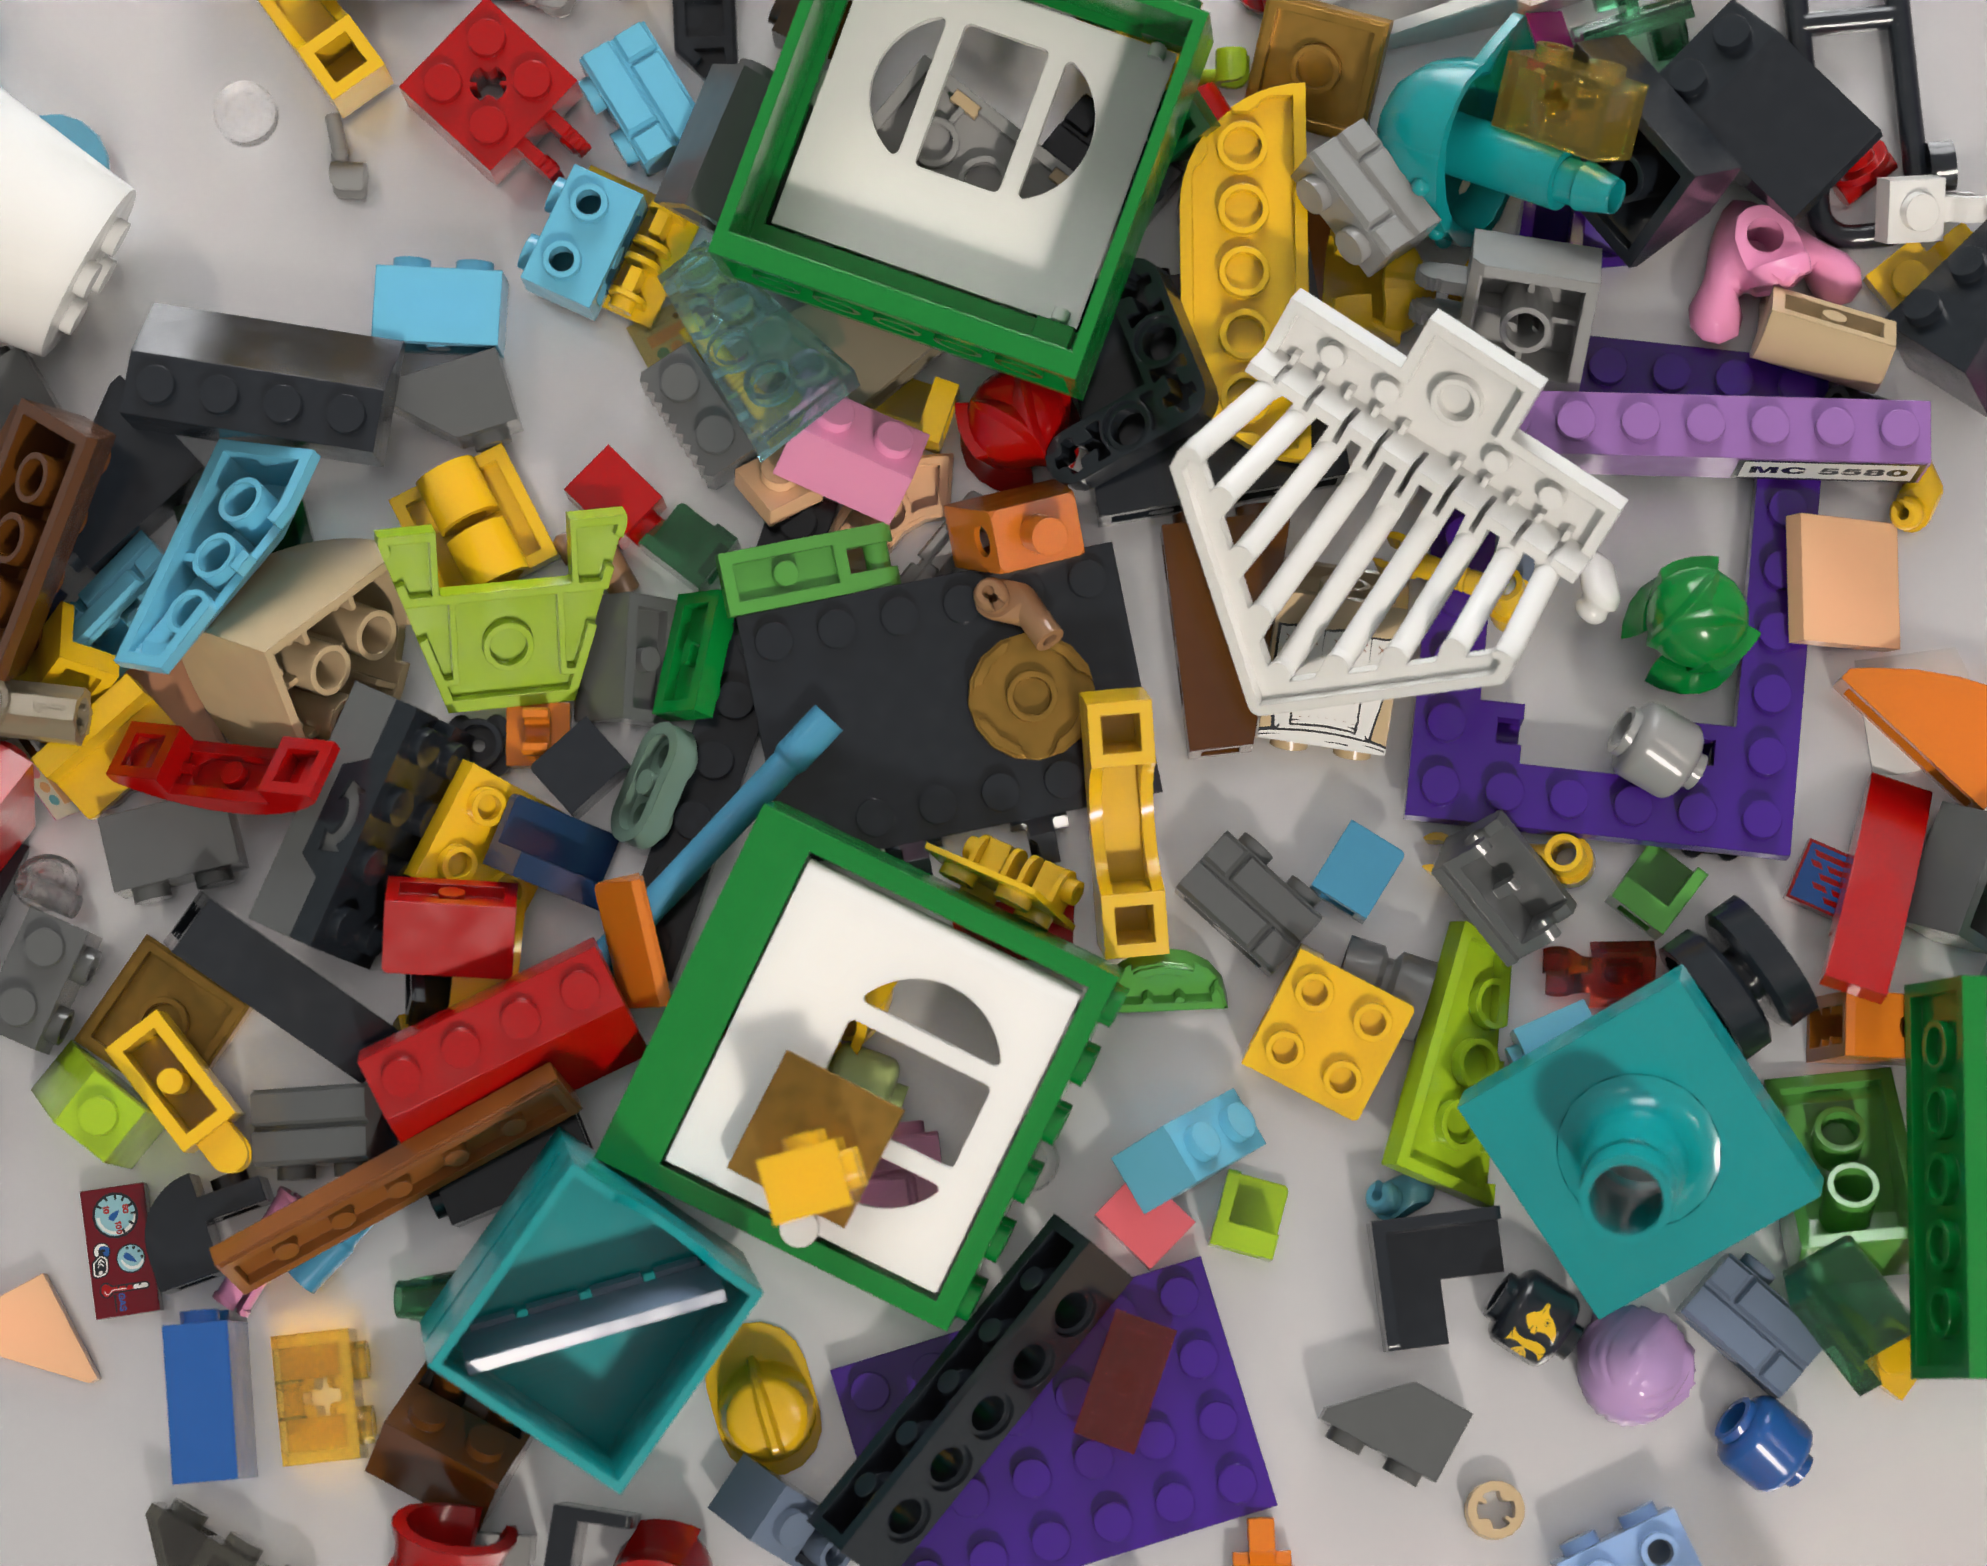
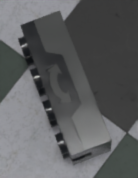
M355 681L328 740L335 741L341 750L316 803L296 811L248 918L309 947L370 970L376 956L382 952L384 904L388 876L409 877L404 872L462 759L470 760V748L475 736L441 721L415 706Z

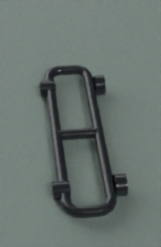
M1782 0L1786 38L1814 66L1812 37L1887 30L1903 176L1936 175L1946 178L1945 192L1956 191L1958 168L1953 141L1925 142L1910 0H1884L1885 5L1809 12L1808 0ZM1830 190L1806 214L1811 229L1822 241L1835 248L1858 250L1897 245L1875 241V222L1848 225L1837 221L1832 215L1830 208Z

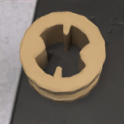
M1489 1481L1476 1486L1468 1494L1464 1504V1517L1468 1527L1477 1536L1486 1540H1499L1512 1535L1520 1528L1525 1517V1504L1521 1494L1514 1486L1504 1481ZM1487 1492H1496L1499 1502H1510L1512 1516L1502 1517L1506 1525L1501 1529H1493L1490 1519H1479L1477 1514L1478 1503L1481 1505L1487 1503V1500L1483 1497Z

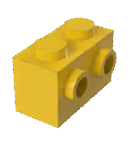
M825 1128L781 1139L784 1153L756 1160L774 1226L859 1202L861 1198L858 1188L868 1185L865 1166L858 1146L847 1149L844 1137L828 1140Z

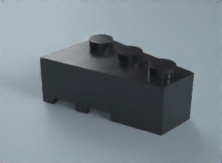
M1986 220L1885 317L1886 319L1896 321V348L1906 366L1985 417H1987Z

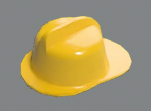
M764 1322L742 1323L705 1375L706 1390L721 1441L730 1458L738 1463L742 1455L746 1454L776 1474L785 1475L804 1465L816 1450L822 1432L820 1408L806 1360L797 1342L779 1327Z

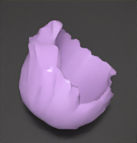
M1632 1304L1627 1307L1623 1306L1600 1320L1593 1312L1591 1322L1586 1326L1582 1338L1577 1343L1578 1383L1586 1402L1594 1409L1597 1415L1604 1416L1608 1422H1615L1622 1427L1627 1425L1631 1427L1645 1425L1663 1417L1689 1397L1690 1389L1696 1384L1694 1382V1373L1696 1371L1694 1363L1695 1349L1685 1340L1684 1334L1677 1329V1325L1669 1319L1668 1315L1661 1312L1656 1313L1643 1305L1639 1308Z

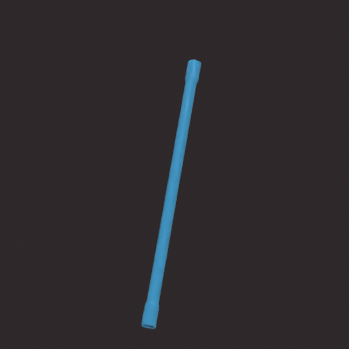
M816 704L777 744L774 753L646 888L655 926L752 824L763 804L772 802L799 773L806 771L843 731ZM604 933L596 942L612 973L613 967ZM374 1225L288 1271L289 1274L302 1287L314 1294L353 1253L356 1244Z

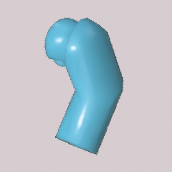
M1400 1174L1385 1183L1380 1180L1372 1183L1366 1192L1365 1201L1370 1211L1375 1213L1379 1219L1403 1218L1427 1206L1434 1196L1435 1188L1405 1174Z

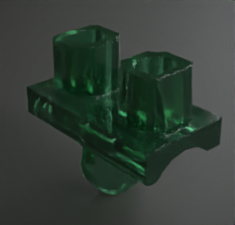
M1592 0L1597 14L1617 8L1619 13L1569 28L1573 43L1575 45L1580 41L1622 34L1630 38L1646 32L1653 60L1659 62L1672 59L1689 43L1686 19L1695 17L1691 0H1657L1641 6L1638 4L1639 0Z

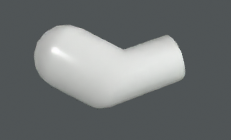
M1597 551L1579 575L1583 594L1575 603L1577 614L1591 624L1603 623L1609 612L1616 611L1620 602L1615 567L1607 557Z

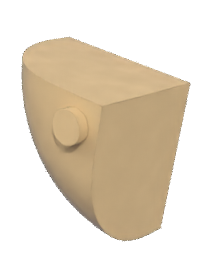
M362 538L321 540L271 553L183 656L182 661L199 699L217 727L231 744L278 748L283 736L328 741L355 681L396 699H401L410 663L402 661L406 625L411 624L375 540Z

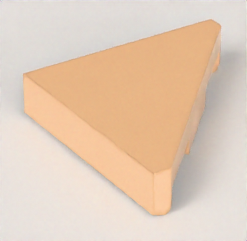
M42 1273L0 1296V1357L86 1383H94L101 1379L46 1273Z

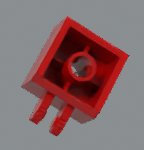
M482 0L399 86L407 105L496 186L522 159L552 186L558 177H565L560 171V166L549 155L544 154L536 147L549 131L560 140V143L570 153L576 154L581 158L592 149L587 140L563 118L583 97L578 80L491 0ZM500 84L504 94L496 100L489 94L482 98L481 91L489 85Z

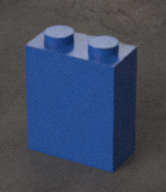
M202 1309L179 1312L180 1324L162 1326L172 1485L258 1477L248 1322L231 1321L229 1310Z

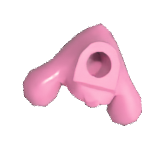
M1732 200L1723 209L1714 229L1707 253L1705 275L1688 307L1690 328L1703 341L1721 344L1738 336L1743 320L1739 300L1743 293H1748L1755 298L1770 296L1774 285L1789 289L1796 286L1802 278L1806 281L1815 298L1839 305L1850 303L1862 289L1861 268L1846 252L1829 246L1805 232L1770 206L1757 204L1752 201Z

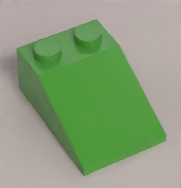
M1891 1067L1764 1079V1088L1824 1177L1822 1196L1779 1219L1792 1286L1909 1274L1907 1132Z

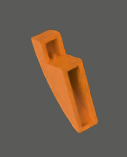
M1873 667L1849 669L1836 681L1832 687L1959 805L1984 810L1987 807V685L1958 676L1917 669Z

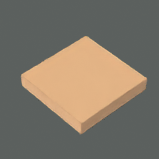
M1808 513L1786 516L1789 643L1879 652L1900 650L1897 527L1893 523Z

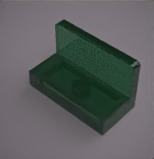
M1845 1235L1785 1269L1782 1273L1790 1308L1859 1397L1882 1385L1875 1355L1910 1335V1311L1854 1238L1850 1235Z

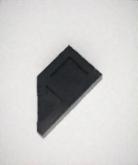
M672 0L674 50L676 57L704 82L712 64H739L736 0Z

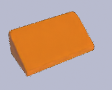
M639 873L598 882L595 884L594 890L616 983L628 1007L660 1008L667 1006L671 998V992L643 875L640 876Z

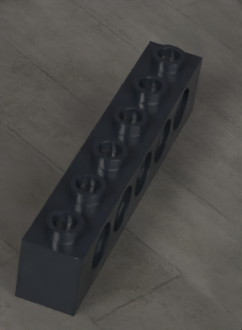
M1054 1213L807 1519V1522L840 1552L859 1566H902L1131 1282L1133 1277L1094 1243Z

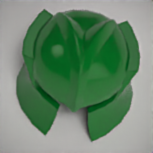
M1690 556L1671 562L1660 568L1657 577L1642 586L1630 601L1622 623L1621 639L1631 638L1647 631L1646 645L1662 654L1652 665L1644 680L1645 682L1661 690L1677 694H1701L1718 688L1732 675L1741 658L1747 654L1758 640L1762 632L1749 626V609L1744 595L1732 579L1718 570V556Z

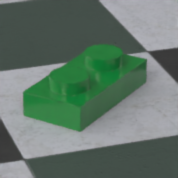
M721 589L678 594L652 714L669 722L713 718L715 704L720 694V681L728 644L733 634L734 618L727 619Z

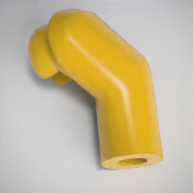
M1932 460L1918 483H1903L1895 501L1890 505V521L1895 527L1904 532H1917L1929 524L1943 495V484Z

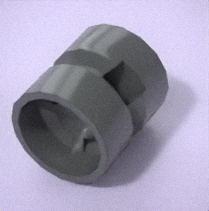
M1352 935L1340 968L1413 1005L1414 1014L1401 1037L1413 1042L1430 996L1438 962L1407 952H1403L1396 959L1389 958L1385 945Z

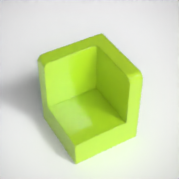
M1229 1168L1226 1173L1208 1245L1270 1262L1273 1260L1279 1238L1277 1234L1288 1196V1188L1285 1185L1241 1174L1242 1171Z

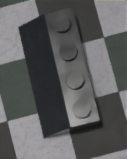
M154 302L130 352L119 413L134 429L217 442L220 438L315 450L321 458L384 468L406 344L404 341Z

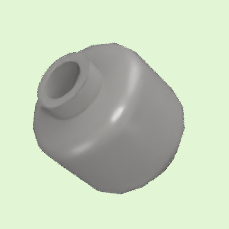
M1656 702L1648 703L1639 709L1633 706L1627 709L1614 726L1607 743V751L1612 753L1614 772L1659 798H1666L1677 792L1681 787L1688 790L1694 787L1703 775L1708 763V756L1702 753L1704 745L1702 728Z

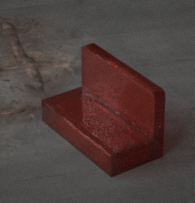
M1116 1308L1073 1433L1135 1454L1177 1330Z

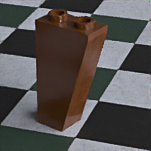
M1268 502L1238 506L1235 508L1236 516L1225 517L1234 545L1267 506ZM1177 513L1172 515V524L1161 525L1160 538L1188 759L1251 752L1258 716L1253 714L1248 708L1185 513ZM1290 518L1244 574L1253 603L1284 562ZM1274 621L1264 636L1268 651Z

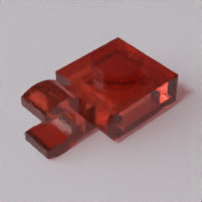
M1654 940L1590 942L1589 957L1582 956L1568 947L1551 946L1544 948L1542 953V973L1545 974V995L1562 997L1575 993H1587L1589 1008L1609 1007L1655 980L1657 961Z

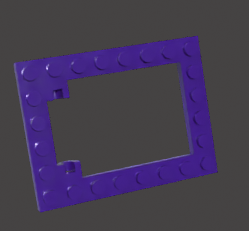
M1590 336L1579 392L1824 398L1829 388V381L1750 358L1749 352ZM1754 479L1744 598L1749 609V626L1762 633L1738 664L1733 726L1694 722L1702 728L1704 735L1702 753L1708 756L1706 769L1694 787L1689 790L1681 787L1674 794L1666 798H1659L1617 774L1520 764L1521 745H1518L1520 727L1524 720L1525 704L1481 700L1482 687L1415 696L1403 820L1469 826L1502 809L1516 828L1524 833L1552 836L1566 833L1579 839L1787 861L1791 854L1808 645L1789 643L1786 516L1797 513L1818 515L1821 480ZM1455 508L1429 548L1430 555L1443 558L1465 517L1464 513ZM1489 531L1468 565L1471 570L1475 569L1485 572L1494 556L1496 534ZM1458 590L1452 591L1421 641L1418 659L1438 656L1442 643L1448 637L1471 595L1459 592ZM1488 620L1469 652L1485 650ZM1712 747L1711 765H1708L1710 750Z

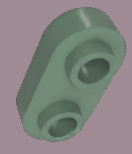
M660 722L645 734L612 810L611 831L617 840L644 850L654 846L667 835L673 822V813L686 782L694 773L698 763L697 744L691 732L669 722Z

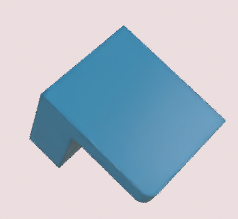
M1351 820L1311 884L1310 889L1320 899L1363 924L1402 862L1404 852L1354 820Z

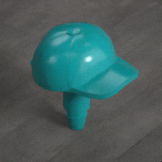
M1513 12L1475 58L1455 57L1430 62L1414 71L1411 75L1398 82L1380 114L1376 135L1393 157L1399 170L1410 182L1413 193L1417 196H1423L1442 219L1428 234V237L1434 240L1436 246L1440 249H1447L1452 244L1462 248L1472 247L1475 228L1492 231L1502 216L1509 196L1555 211L1568 205L1574 211L1608 214L1617 212L1624 200L1626 192L1625 182L1593 161H1581L1576 149L1517 130L1548 85V79L1540 55L1532 40L1525 15ZM1462 181L1470 182L1471 184L1466 192L1459 195Z

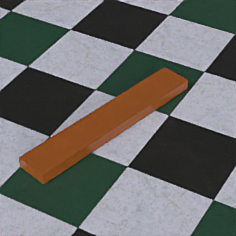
M548 1062L209 1248L214 1265L243 1294H247L580 1112L583 1108L578 1095L554 1065Z

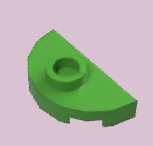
M1169 948L1170 954L1129 957L1117 964L1126 969L1120 984L1130 988L1119 1013L1228 1008L1227 993L1222 975L1208 960L1187 950Z

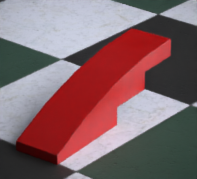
M1874 772L1870 774L1838 887L1841 889L1828 935L1831 936L1819 980L1820 985L1878 1004H1882L1887 997L1918 873L1930 812L1932 791Z

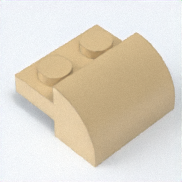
M1774 285L1770 296L1762 297L1759 304L1758 330L1749 356L1759 361L1875 394L1886 375L1896 349V321Z

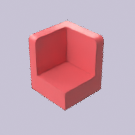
M1126 1183L1094 1215V1218L1149 1271L1196 1223L1172 1199L1144 1214Z

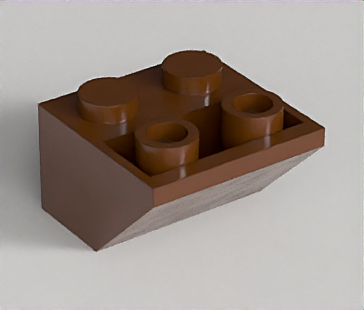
M426 1360L385 1420L365 1471L423 1503H459L483 1507L477 1531L479 1533L506 1491L534 1437L428 1367Z

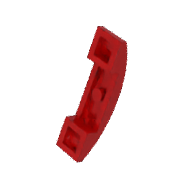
M131 721L106 775L111 781L128 788L192 807L249 815L283 814L302 810L316 803L341 748L335 741L287 736L282 737L278 748L194 740L182 726Z

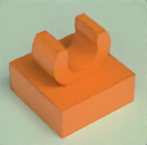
M555 702L507 707L506 766L510 767V769H531L532 764L572 729V704Z

